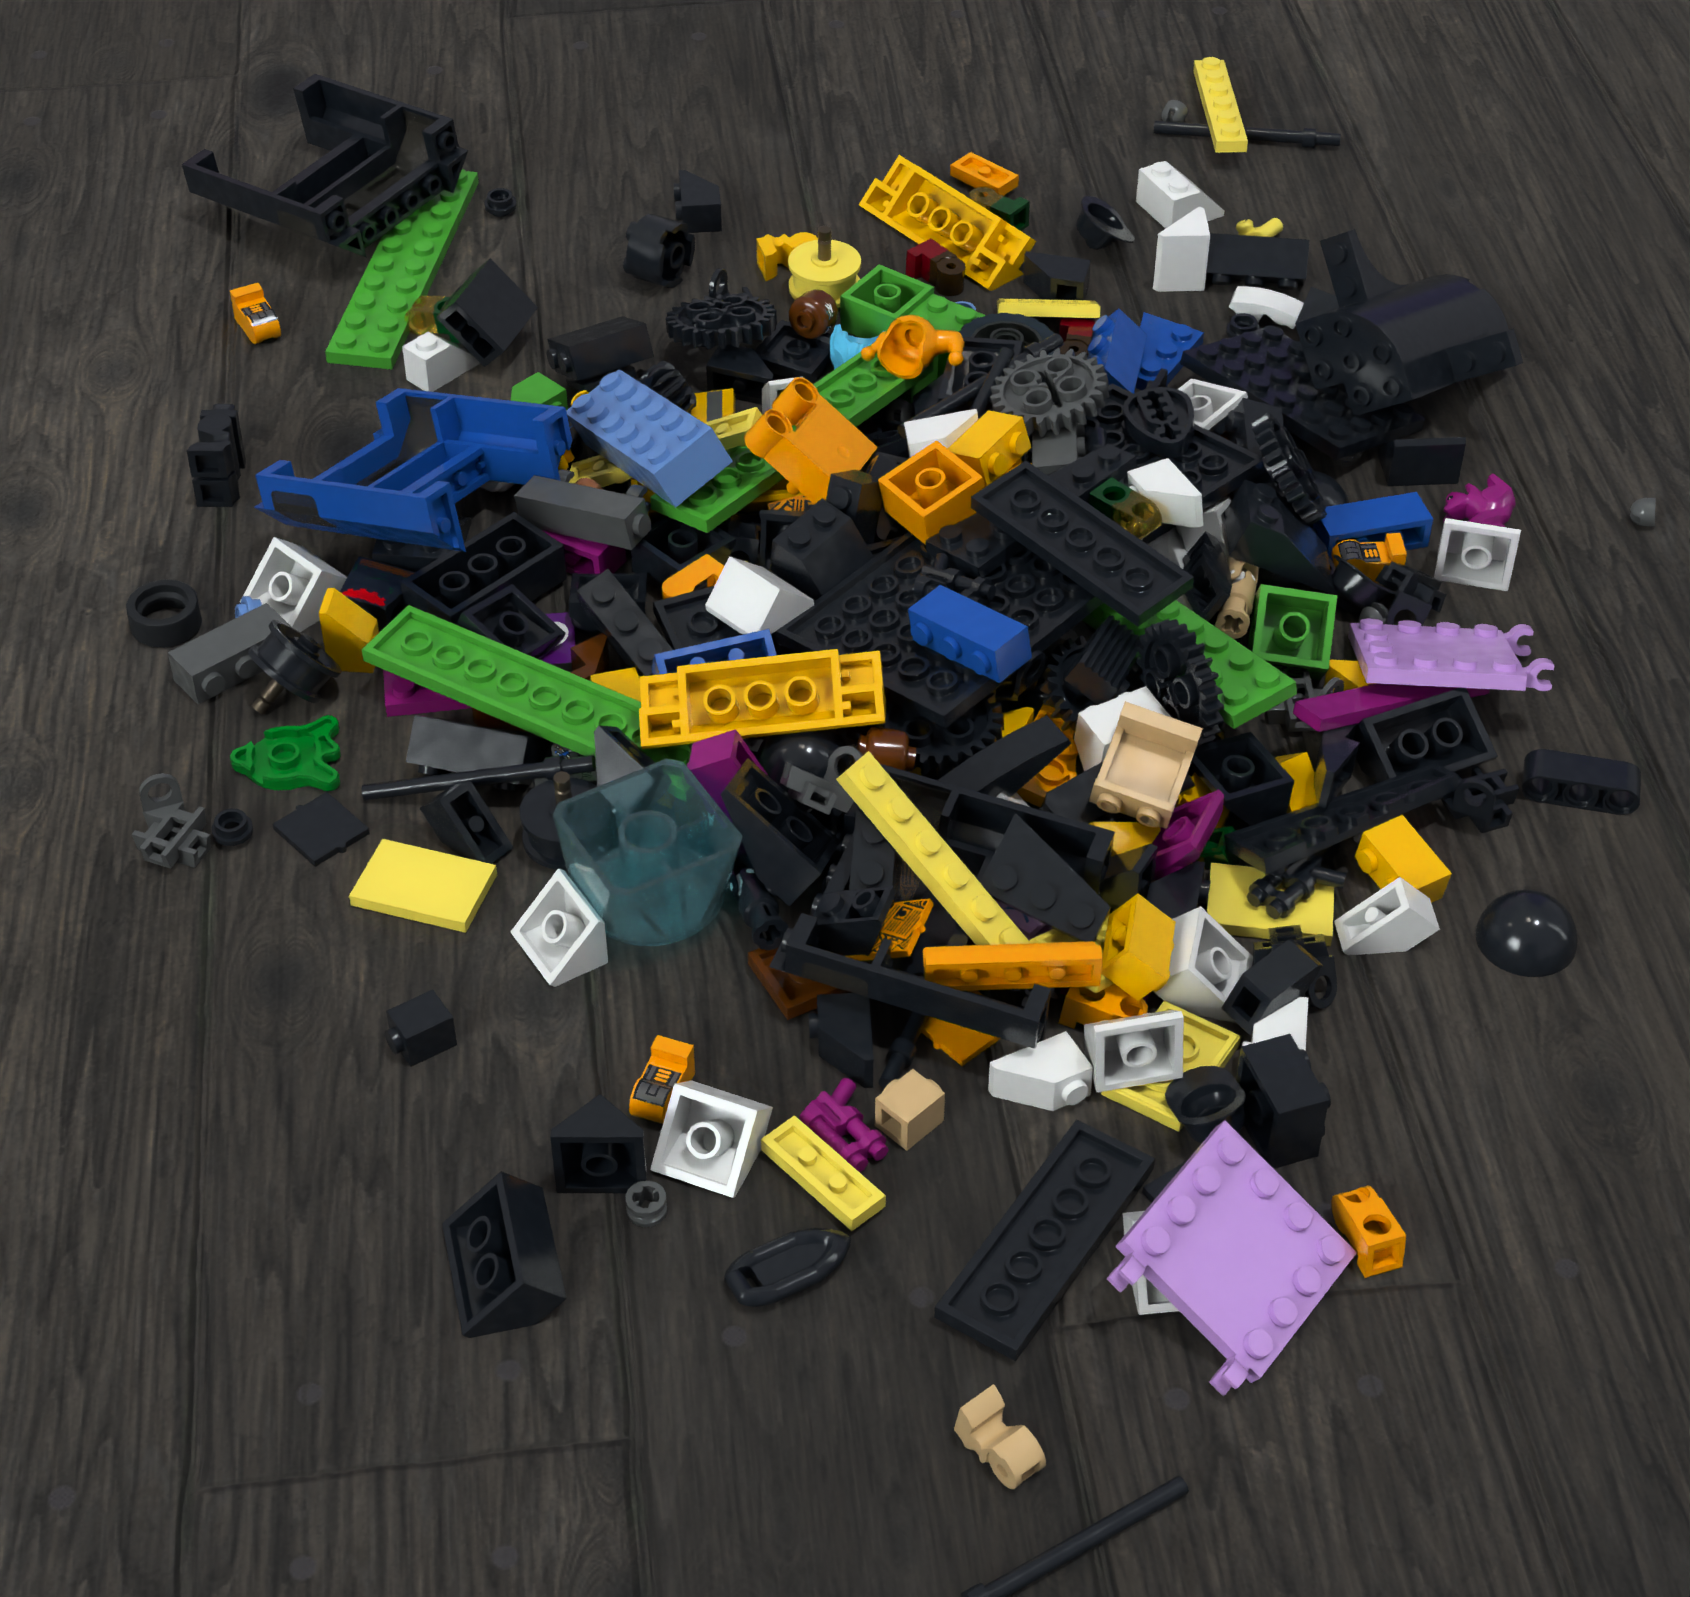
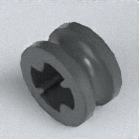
M640 1181L628 1189L625 1195L627 1216L633 1224L640 1227H652L665 1219L667 1214L666 1192L660 1184L653 1181ZM644 1200L653 1201L650 1202L648 1208L640 1207L644 1204Z

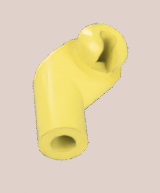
M1272 218L1262 226L1254 228L1253 221L1248 219L1238 222L1236 230L1239 233L1238 235L1274 237L1283 230V224L1280 219Z

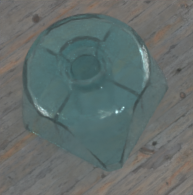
M664 759L557 804L553 818L568 875L605 922L607 937L637 946L666 945L695 935L716 918L727 894L743 836L684 762Z

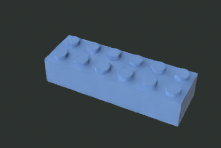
M620 369L604 376L596 388L588 394L579 396L573 402L572 407L566 410L569 421L585 445L675 508L733 462L710 426Z

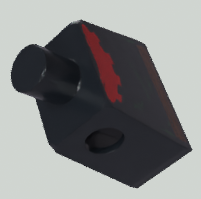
M360 556L356 560L340 592L376 618L380 632L404 610L400 582L415 572Z

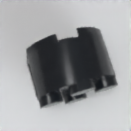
M655 214L645 215L638 223L631 222L626 231V238L629 242L623 262L624 271L631 274L634 278L667 288H674L683 281L679 276L685 265L691 267L695 252V236L688 233L687 228L689 225Z

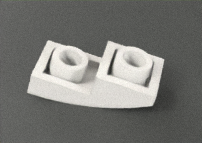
M1237 286L1229 308L1234 310L1236 314L1246 313L1253 315L1258 322L1262 315L1266 314L1275 323L1294 329L1304 303L1273 290Z

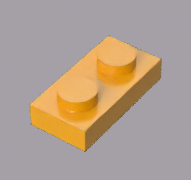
M972 152L950 165V176L996 199L1001 198L1018 187L1019 175Z

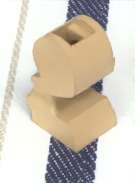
M993 1384L960 1407L954 1431L962 1440L965 1448L974 1450L979 1455V1460L982 1464L989 1462L994 1474L1006 1487L1015 1489L1035 1472L1043 1469L1046 1466V1458L1038 1441L1025 1425L1006 1426L1002 1422L1005 1404L1001 1394Z

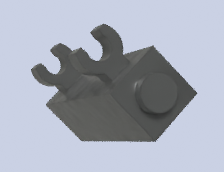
M560 469V481L534 475L514 495L519 516L544 531L632 550L651 530V520L648 516L651 503L645 502V498H642L648 491L645 486L634 484L628 489L626 494L569 483L570 479L574 477V472Z

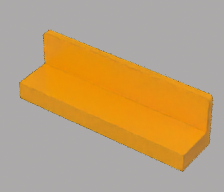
M1093 941L925 947L923 949L924 980L960 991L1032 989L1034 984L1048 988L1100 986L1102 950L1101 945H1096Z

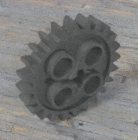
M1056 348L1052 355H1047L1045 350H1041L1040 357L1035 358L1028 354L1027 361L1024 363L1015 360V369L1004 368V376L995 378L996 385L991 386L992 396H990L993 411L1023 417L1028 436L1037 430L1040 437H1043L1047 430H1052L1055 435H1059L1060 428L1062 427L1073 431V423L1087 424L1086 415L1096 417L1098 415L1096 408H1104V399L1109 398V383L1104 365L1098 364L1096 357L1087 359L1086 352L1075 356L1074 349H1070L1064 355L1060 353L1059 348ZM1041 377H1043V378L1045 379V381L1047 382V384L1044 383V382L1042 383V378H1041ZM1053 401L1057 402L1058 407L1055 406Z

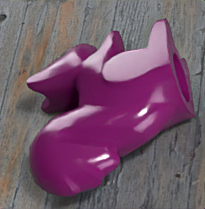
M1495 474L1488 476V488L1483 491L1468 483L1465 485L1468 494L1451 492L1447 495L1443 510L1446 513L1445 518L1455 520L1467 518L1469 519L1468 522L1505 527L1516 505L1512 488Z

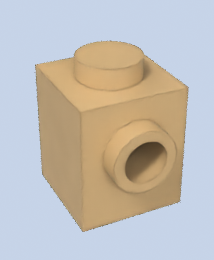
M912 1069L900 1079L892 1080L883 1092L875 1098V1127L908 1151L944 1121L945 1093L935 1081L926 1079Z

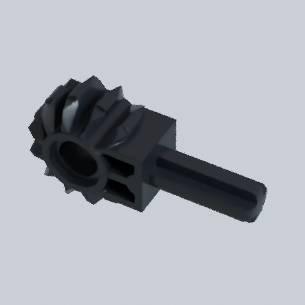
M662 360L646 371L643 369L637 370V381L681 409L691 413L690 410L696 406V396L692 388L672 364Z

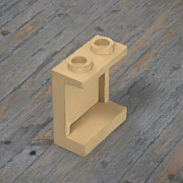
M1125 701L1100 772L1095 779L1089 802L1097 804L1103 811L1109 813L1120 812L1134 817L1145 826H1160L1167 829L1203 728Z

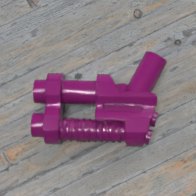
M842 1078L831 1096L826 1091L820 1092L819 1096L812 1100L805 1110L802 1111L799 1120L857 1171L862 1172L868 1165L867 1158L873 1157L876 1161H879L887 1155L889 1149L885 1145L886 1138L877 1129L870 1130L863 1122V1114L853 1106H846L856 1090V1084L848 1078ZM850 1134L857 1142L848 1144L842 1136Z

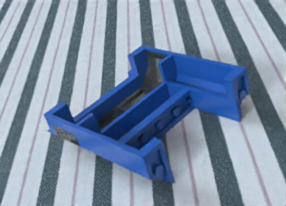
M398 388L376 401L382 428L373 433V442L313 479L295 477L291 461L279 460L255 475L262 502L254 508L288 526L466 552L455 503L489 480L525 485L536 475L560 481L559 463L562 455L566 450H570L572 444L566 408L563 406Z

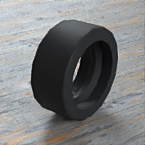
M163 579L149 582L138 587L129 596L126 603L132 635L140 643L150 647L165 648L179 645L191 639L199 631L202 624L196 591L190 585L178 580ZM167 607L182 609L179 614L170 618H146L149 613Z

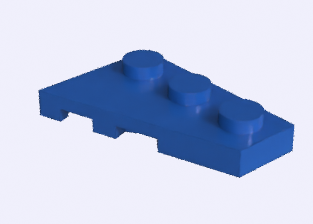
M1144 312L1140 328L1147 334L1135 388L1139 390L1146 389L1149 380L1154 381L1161 368L1168 370L1167 386L1183 367L1180 364L1183 351L1202 345L1204 332Z

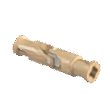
M1228 556L1227 563L1231 572L1232 589L1230 597L1219 609L1215 627L1231 638L1237 639L1247 633L1250 625L1249 616L1253 609L1260 567Z

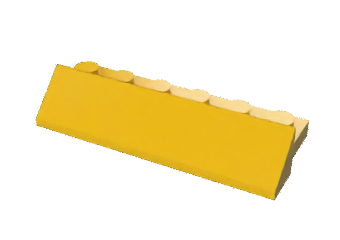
M901 155L897 157L883 181L877 178L874 179L859 203V206L916 243L921 244L929 239H933L965 263V275L990 291L1024 275L1019 268L1024 262L1025 252H1030L1037 242Z
M838 649L677 666V673L640 676L641 708H639L642 749L693 744L694 742L735 729L743 739L886 723V698L880 651L839 655Z

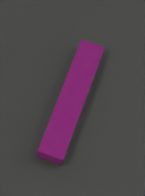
M1373 684L1295 701L1293 714L1316 731L1322 732L1357 724L1362 719L1457 689V687ZM1466 688L1471 698L1490 692V689Z

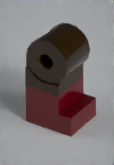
M929 239L907 250L905 275L914 279L922 277L934 285L936 291L944 296H956L963 292L966 267L965 263L957 258L955 254L933 239Z
M1062 317L1059 335L1063 339V345L1059 347L1060 353L1065 355L1067 351L1074 349L1075 356L1082 352H1086L1088 356L1089 351L1087 349L1092 340L1094 332L1092 328L1095 321Z

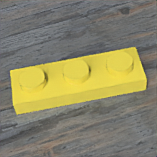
M795 1115L761 1139V1151L851 1231L886 1207V1195Z

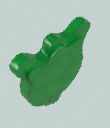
M326 715L306 725L280 726L265 730V738L255 745L250 741L245 746L232 751L230 755L231 766L236 772L246 775L254 783L265 789L292 790L312 786L323 791H333L340 785V777L338 771L326 763L336 761L341 757L339 745L332 740L339 733V721L332 715Z

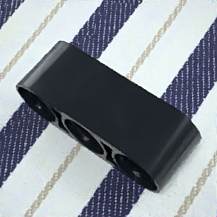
M1537 749L1528 753L1524 759L1522 792L1525 797L1535 802L1616 815H1627L1636 811L1640 806L1641 771L1636 765L1625 761Z

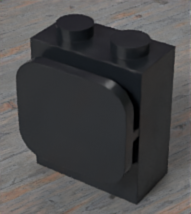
M490 258L474 271L462 286L455 290L442 306L441 312L436 318L485 367L505 352L538 307Z
M624 316L547 339L550 349L547 350L546 354L550 367L553 370L555 369L557 373L567 376V386L579 391L593 390L600 384L604 376L616 372L618 369L628 373L631 377H635L637 375L635 367L630 366V364L654 357L646 323Z

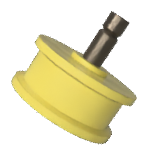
M820 226L818 228V240L809 241L797 246L789 255L788 267L792 273L789 279L790 295L796 300L808 291L815 289L823 290L832 296L839 308L840 296L860 280L857 275L861 268L860 254L849 244L831 240V228L829 226Z

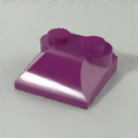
M1220 790L1174 808L1167 829L1160 827L1161 831L1152 842L1153 845L1158 846L1155 881L1195 862L1200 857L1223 811L1224 794Z

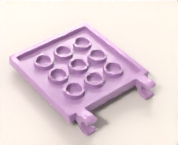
M1367 618L1361 619L1360 623H1350L1348 638L1366 683L1526 691V687L1535 688L1539 691L1552 689V684L1549 680L1537 679V675L1541 670H1554V664L1551 660L1538 658L1532 661L1529 666L1522 667L1516 656H1528L1531 654V649L1528 645L1517 644L1520 636H1533V629L1526 624L1516 625L1507 633H1503L1496 626L1488 624L1475 625L1474 629L1460 628L1455 623L1440 622L1437 623L1436 627L1421 626V623L1410 620L1399 621L1398 625L1383 624L1381 620Z
M1223 1121L1214 1128L1115 1246L1125 1258L1110 1273L1107 1280L1121 1293L1128 1284L1132 1286L1143 1274L1227 1359L1209 1381L1224 1396L1231 1387L1237 1389L1245 1379L1253 1383L1263 1376L1357 1252L1226 1121Z

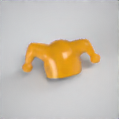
M905 315L891 322L887 331L880 333L871 346L864 347L861 350V357L865 361H871L877 353L881 365L889 373L898 378L913 379L920 375L933 361L934 357L939 354L950 353L948 357L949 363L953 366L961 365L964 359L962 355L964 339L960 332L936 330L923 317Z

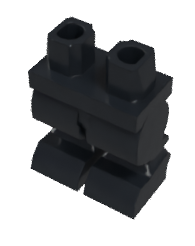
M214 404L212 410H201L200 421L197 426L200 442L191 445L187 449V457L191 477H194L192 483L197 507H233L234 503L240 499L238 479L241 476L240 469H245L246 465L238 411L235 410V405Z

